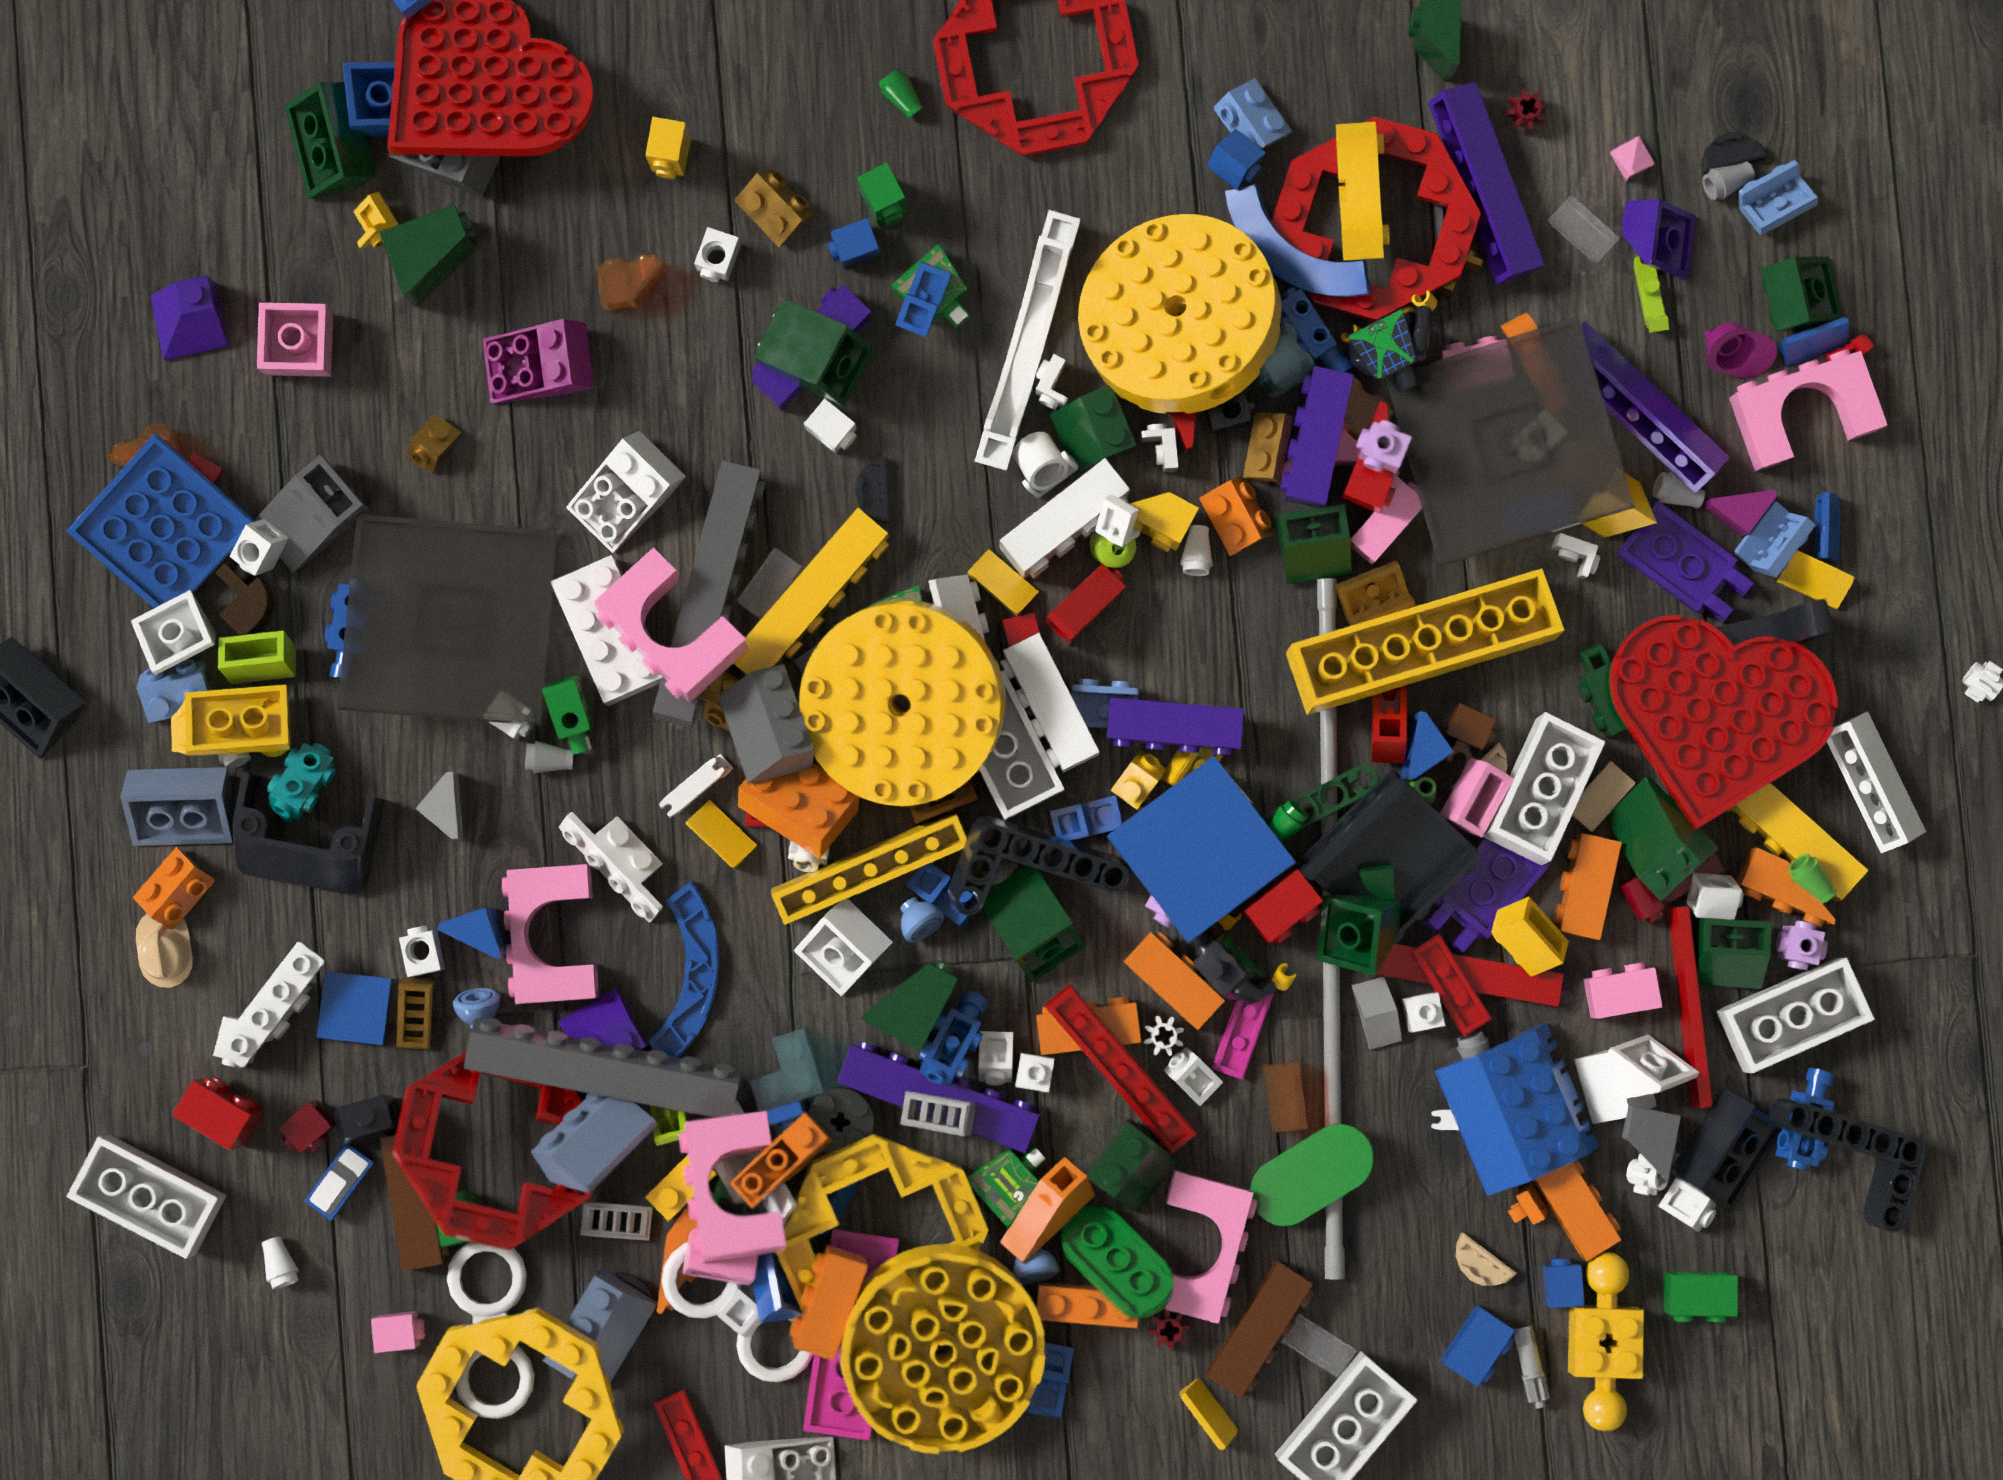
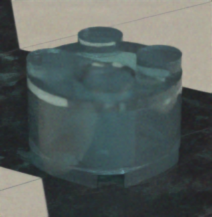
M1289 322L1284 325L1280 323L1281 331L1272 356H1268L1260 369L1261 373L1255 379L1261 388L1268 385L1273 390L1268 395L1274 399L1303 382L1304 375H1310V370L1315 366L1307 351L1302 352L1296 342L1298 334Z

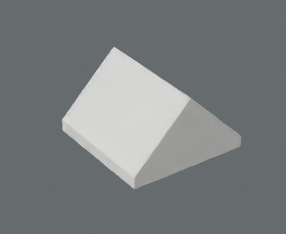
M191 590L131 620L149 667L154 675L215 645L216 631Z
M1648 1034L1614 1046L1608 1052L1621 1099L1661 1092L1695 1079L1699 1074L1696 1069Z
M1609 1050L1573 1059L1592 1124L1626 1118L1628 1105L1646 1109L1657 1106L1653 1093L1626 1099L1620 1098L1608 1056Z

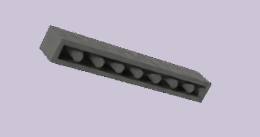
M722 460L670 648L691 644L722 616L729 622L732 606L727 605L730 593L736 594L738 590L740 575L736 574L739 562L745 563L749 544L744 543L747 531L753 532L757 520V513L753 512L756 500H762L766 482L761 481V470ZM662 676L652 711L654 719L694 728L695 720L701 721L705 710L706 701L701 700L703 691L690 703L683 696L677 699L664 685L667 680Z
M494 1018L475 1019L470 1031L464 1069L715 1118L732 1116L741 1070L734 1069V1067L728 1064L719 1063L711 1065L701 1063L700 1060L693 1057H684L682 1059L671 1057L657 1050L645 1052L635 1050L627 1044H617L614 1046L601 1043L598 1039L591 1037L573 1038L560 1031L543 1032L534 1030L533 1027L524 1024L515 1026L502 1024Z

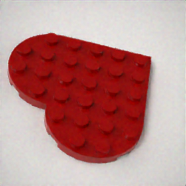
M432 0L410 18L406 19L404 16L399 27L388 136L389 155L536 156L557 150L572 141L584 129L591 116L594 93L590 74L584 63L570 54L568 48L550 40L531 38L527 16L521 6H517L512 0Z
M1667 615L1645 622L1624 639L1612 660L1609 687L1613 704L1620 718L1687 820L1696 830L1816 754L1827 742L1833 731L1838 698L1835 684L1826 666L1813 652L1799 643L1765 636L1748 639L1734 646L1720 630L1703 620L1698 621L1692 618L1681 617L1682 615Z

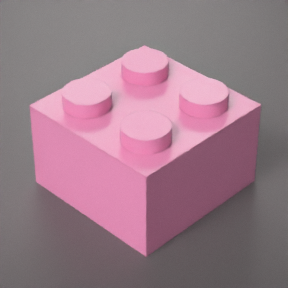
M259 303L257 369L264 375L331 377L333 311L326 304Z

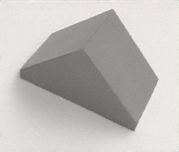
M446 772L416 809L451 839L462 840L463 828L458 773Z
M1380 977L1351 985L1369 1050L1402 1041L1397 1008L1385 978Z

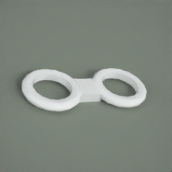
M469 1241L457 1250L448 1267L447 1284L451 1297L461 1309L472 1314L473 1324H476L485 1319L503 1315L508 1316V1311L518 1303L525 1291L527 1272L523 1259L515 1248L506 1250ZM482 1251L495 1252L504 1257L510 1265L513 1275L512 1286L507 1295L500 1301L491 1304L479 1303L470 1298L465 1292L461 1281L462 1268L467 1259L475 1253ZM517 1346L511 1359L517 1365L520 1373L519 1389L508 1402L498 1405L487 1404L475 1396L469 1384L470 1368L477 1358L484 1355L476 1350L456 1385L459 1399L467 1409L480 1417L499 1419L513 1415L526 1404L533 1391L535 1375L531 1360L522 1348Z
M688 1242L672 1252L664 1265L662 1286L666 1299L675 1310L688 1317L705 1319L717 1315L738 1333L736 1347L740 1362L751 1375L762 1381L782 1382L794 1378L806 1369L814 1354L801 1350L793 1361L778 1368L766 1367L757 1362L752 1355L750 1345L753 1333L762 1323L759 1322L756 1302L740 1289L741 1284L727 1282V1286L722 1294L714 1301L705 1304L692 1303L684 1299L677 1290L676 1276L678 1269L685 1261Z

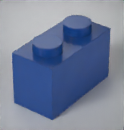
M1476 1304L1440 1361L1478 1387L1481 1381L1486 1383L1496 1369L1493 1363L1499 1354L1505 1355L1514 1342L1512 1334L1515 1330Z

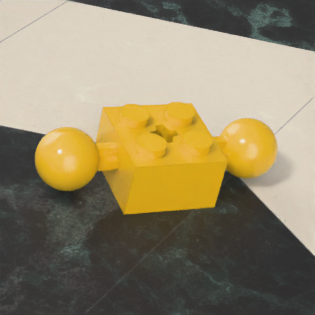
M1603 1252L1592 1258L1586 1268L1587 1282L1597 1292V1305L1569 1307L1568 1372L1575 1377H1595V1390L1586 1397L1583 1413L1591 1427L1599 1431L1608 1432L1620 1427L1627 1414V1407L1623 1397L1615 1391L1616 1378L1642 1379L1644 1310L1636 1306H1617V1294L1628 1283L1629 1268L1619 1255ZM1606 1334L1612 1338V1342L1607 1348L1599 1344L1600 1340L1606 1338Z

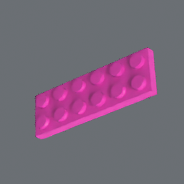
M833 1228L830 1246L865 1256L868 1267L863 1278L864 1281L881 1264L897 1255L899 1238ZM839 1347L834 1361L814 1355L803 1431L870 1440L872 1427L860 1414L850 1396L840 1366Z

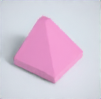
M1639 136L1610 152L1626 181L1655 165Z

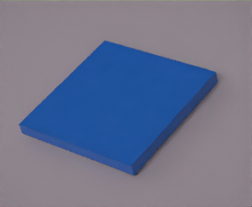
M156 432L66 532L153 608H156L189 590L194 594L233 551L245 525L256 522V520Z
M1215 756L1211 757L1107 835V838L1187 943H1190L1296 863Z

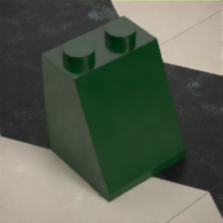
M455 204L379 232L401 292L413 307L420 305L476 250L473 239L478 237L472 220L468 218L466 212L460 213Z
M783 299L779 308L775 310L772 322L764 337L758 342L753 358L768 370L844 407L874 348L847 325Z
M1030 866L1018 867L1010 874V877L999 884L991 885L982 909L1030 983L1086 947L1074 924L1036 868Z
M939 960L935 966L928 963L866 1011L861 1020L921 1051L959 979L953 976L956 969Z
M1125 1119L1086 1169L1085 1173L1090 1180L1109 1195L1138 1213L1179 1160Z

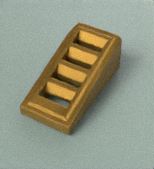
M419 977L401 978L398 989L396 1048H431L435 979ZM408 991H423L425 995L408 994ZM407 1003L425 1004V1008H407ZM406 1017L424 1018V1023L406 1022ZM405 1030L424 1031L423 1037L405 1036Z

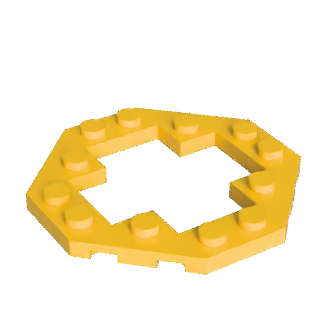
M875 1134L812 1161L795 1200L797 1206L788 1217L784 1227L785 1249L784 1251L776 1252L801 1311L804 1308V1305L801 1304L804 1289L807 1284L812 1286L816 1274L812 1272L816 1257L808 1239L839 1225L826 1195L886 1168H889L901 1198L932 1184L956 1240L949 1244L979 1250L981 1243L986 1238L988 1228L962 1167Z
M540 1308L526 1310L522 1314L513 1316L503 1315L485 1319L480 1323L464 1326L462 1324L450 1327L416 1385L444 1474L454 1480H596L624 1433L621 1418L617 1417L613 1404L615 1399L607 1374L604 1375L600 1362L601 1353L598 1343ZM521 1340L578 1374L563 1402L592 1420L565 1467L535 1450L522 1474L519 1476L463 1442L478 1415L450 1399V1396L476 1350L505 1367Z

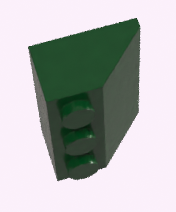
M319 82L284 105L308 199H315L358 188L376 177L367 134L351 129L349 126L344 82Z

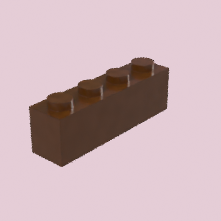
M396 1135L382 1137L380 1142L402 1271L441 1265L447 1262L446 1256L450 1255V1245H440L436 1221L392 1154ZM433 1141L431 1144L429 1156L434 1155Z
M1276 1259L1204 1372L1205 1375L1240 1399L1245 1392L1250 1394L1259 1381L1260 1377L1256 1374L1262 1364L1268 1366L1277 1353L1278 1349L1274 1345L1281 1335L1286 1337L1292 1330L1296 1322L1292 1317L1298 1307L1304 1309L1314 1293L1310 1290L1313 1285L1312 1282Z

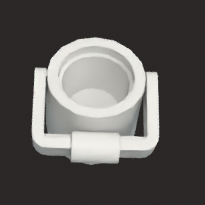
M1035 432L1027 435L1016 444L1013 450V458L1026 478L1022 484L1037 498L1054 488L1079 467L1073 457L1065 450L1060 453L1049 434L1045 432Z

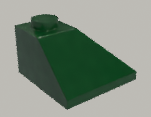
M1323 896L1316 960L1373 976L1378 975L1398 937L1401 904L1373 896Z

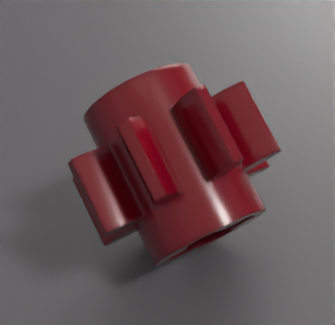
M1522 89L1519 100L1515 97L1509 99V105L1514 108L1509 110L1505 117L1513 119L1515 122L1513 129L1516 130L1519 126L1526 127L1528 132H1531L1534 121L1538 124L1544 122L1545 117L1539 113L1546 110L1548 103L1540 102L1538 99L1540 92L1532 95L1527 94V91ZM1526 105L1531 108L1527 116L1522 113Z
M1164 1309V1316L1160 1318L1155 1315L1151 1316L1156 1326L1155 1328L1148 1329V1334L1158 1335L1159 1338L1155 1342L1157 1348L1164 1342L1168 1344L1170 1351H1173V1344L1177 1341L1186 1344L1184 1337H1182V1331L1189 1330L1190 1326L1187 1324L1180 1325L1179 1321L1182 1319L1183 1314L1177 1313L1174 1317L1170 1315L1167 1309ZM1171 1321L1173 1327H1178V1330L1172 1332V1337L1167 1338L1164 1332H1160V1329L1165 1328V1322Z

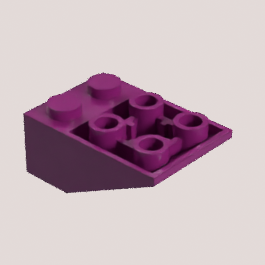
M560 319L483 339L491 404L563 395L594 388L587 328L584 322Z

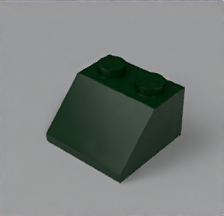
M1420 0L1417 8L1412 9V15L1408 18L1407 37H1413L1412 48L1443 81H1451L1459 66L1461 0Z
M1792 257L1761 268L1763 275L1762 286L1768 297L1770 305L1769 316L1775 327V332H1791L1812 328L1843 318L1829 257Z
M1109 385L1083 395L1049 414L1063 450L1071 455L1079 466L1073 473L1074 476L1092 469L1105 458L1109 462L1132 453L1136 449L1135 440L1116 394Z

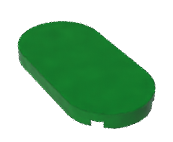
M1333 1124L1319 1130L1259 1168L1251 1182L1250 1191L1253 1192L1252 1199L1257 1200V1213L1264 1220L1274 1225H1294L1359 1187L1369 1178L1373 1168L1374 1148L1370 1139L1360 1129L1350 1125Z
M1084 1206L1062 1227L1061 1246L1066 1258L1118 1311L1130 1317L1145 1318L1159 1313L1168 1305L1174 1291L1170 1266L1116 1211L1105 1206Z

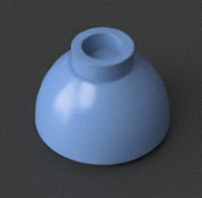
M916 897L907 900L900 908L903 912L901 930L908 942H918L927 938L941 926L944 920V912L939 907L929 902H919Z
M488 988L464 991L453 1000L455 1012L462 1021L470 1024V1029H472L475 1019L494 1018L500 1004L499 994Z
M1042 1248L1024 1264L1016 1259L1013 1267V1274L1021 1284L1046 1281L1056 1276L1059 1272V1266L1055 1258Z

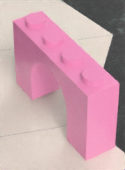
M1849 349L1830 355L1831 361L1819 365L1818 359L1798 366L1799 372L1788 375L1787 370H1783L1768 376L1769 382L1757 385L1756 380L1736 387L1738 392L1729 399L1755 472L1787 462L1794 457L1781 420L1783 402L1793 390L1812 388L1827 395L1836 406L1848 441L1879 431L1887 426L1861 351L1850 354Z
M1344 422L1334 466L1347 465L1354 467L1360 448L1356 447L1357 441L1348 434L1350 429ZM1288 459L1285 462L1283 473L1284 471L1290 472L1293 459ZM1398 470L1394 473V479L1391 487L1396 488L1390 506L1386 507L1383 505L1379 513L1373 511L1370 518L1350 539L1351 548L1370 565L1381 556L1427 503L1422 498L1425 495L1423 491L1411 482L1408 484L1403 482L1398 477L1400 474ZM1275 481L1279 486H1281V481Z
M652 548L594 601L599 612L596 614V617L608 630L614 627L621 634L619 637L620 642L631 653L637 650L644 657L641 662L654 676L660 673L667 680L664 685L677 699L683 696L690 703L748 650L746 639L723 616L697 640L683 647H664L655 643L645 633V620L649 610L680 581L676 569Z
M583 864L507 870V877L502 878L503 897H508L509 911H504V925L506 931H511V944L506 945L507 963L513 964V977L508 979L510 998L515 997V1004L599 998L597 964L566 967L549 965L534 953L529 941L531 921L543 906L554 901L593 898L591 866Z
M767 1111L685 1122V1132L679 1133L681 1153L687 1152L689 1166H683L685 1185L686 1187L692 1186L694 1199L688 1200L690 1220H697L698 1233H693L695 1254L701 1253L703 1263L784 1251L786 1243L781 1212L745 1217L733 1216L722 1211L714 1203L708 1189L709 1175L719 1162L735 1155L763 1152L771 1144Z
M1174 1169L1165 1202L1169 1205L1198 1212L1211 1218L1220 1230L1222 1248L1218 1260L1208 1271L1196 1276H1181L1172 1273L1174 1291L1170 1302L1164 1309L1219 1324L1220 1316H1227L1231 1298L1226 1296L1229 1283L1235 1285L1240 1265L1235 1264L1238 1251L1244 1252L1248 1239V1232L1244 1231L1247 1218L1253 1219L1256 1210L1257 1200L1252 1199V1191Z

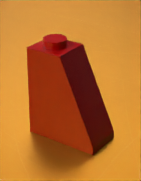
M1101 564L1047 616L1046 624L1070 646L1125 591L1126 586L1122 583L1125 577L1116 568H1107Z

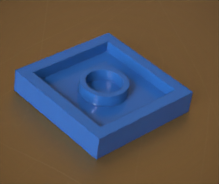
M325 971L316 1038L385 1045L393 979Z

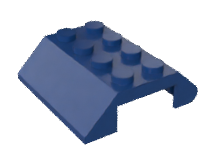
M1547 1022L1520 1032V1036L1475 1056L1462 1058L1435 1070L1437 1079L1486 1195H1492L1530 1182L1589 1155L1599 1147L1595 1134H1586L1592 1128L1590 1122H1578L1576 1114L1584 1108L1581 1102L1573 1103L1579 1096L1568 1071L1560 1072L1565 1067L1563 1059L1552 1061L1549 1052L1557 1048L1555 1040L1547 1042V1039L1552 1036Z

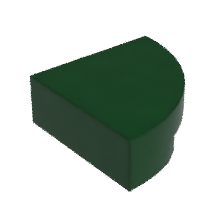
M1392 865L1358 868L1361 880L1370 893L1381 899L1395 900Z

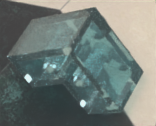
M806 1027L772 1038L781 1070L750 1080L759 1112L824 1093L825 1087Z

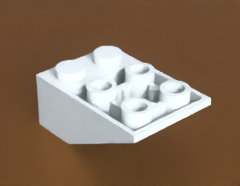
M638 431L622 438L566 508L614 553L670 497L686 476Z
M832 1436L754 1441L725 1445L727 1480H836L834 1441Z

